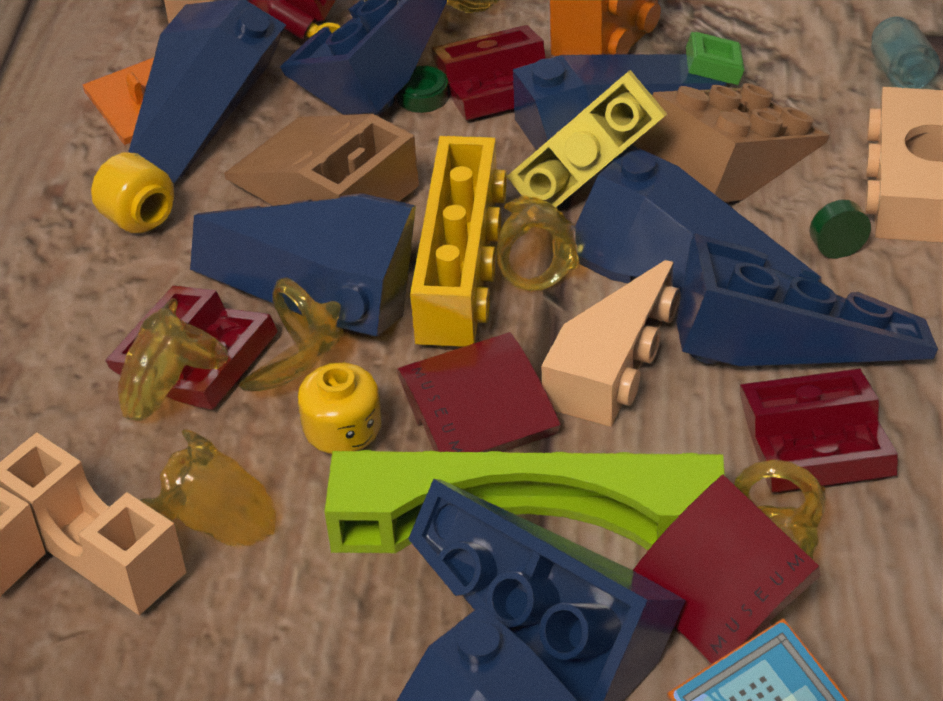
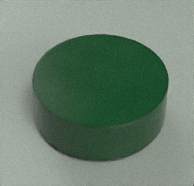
M416 66L410 80L397 93L398 103L402 108L415 113L435 111L441 108L448 100V79L444 72L435 67Z
M837 200L825 205L815 214L810 224L809 233L812 241L824 256L838 259L850 256L863 247L871 233V222L860 206L854 201Z

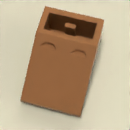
M745 83L742 88L712 85L711 89L697 90L687 86H680L678 91L653 93V98L667 115L638 138L633 146L679 166L721 200L730 202L744 200L827 143L830 135L813 126L814 119L809 114L791 107L783 108L771 101L773 94L770 91L754 84Z
M374 114L298 117L224 173L226 180L273 206L310 199L312 201L335 199L343 195L359 193L400 202L419 186L415 135Z

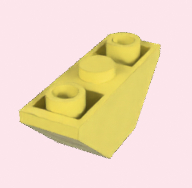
M630 70L507 176V179L538 216L543 219L665 117L667 113Z

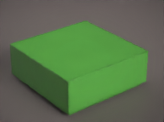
M696 31L691 32L686 45L688 73L739 85L744 72L741 44Z

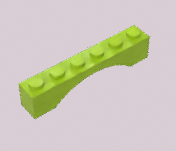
M431 450L423 452L332 451L324 511L331 553H397L411 545L412 543L408 538L433 479H441L515 515L533 514L565 517L597 525L626 537L649 550L678 516L722 474L724 475L723 454L510 453L500 451L438 452Z

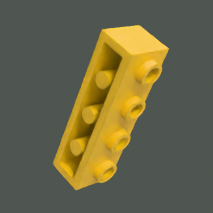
M439 136L410 292L415 344L464 347L475 343L477 324L488 323L490 290L488 287H483L484 281H494L496 250L495 247L489 246L490 241H500L501 207H495V204L505 203L507 191L506 170L497 169L495 138Z

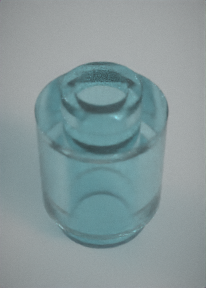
M899 16L890 17L882 21L873 31L872 54L894 87L919 89L935 77L940 66L939 56L915 22Z

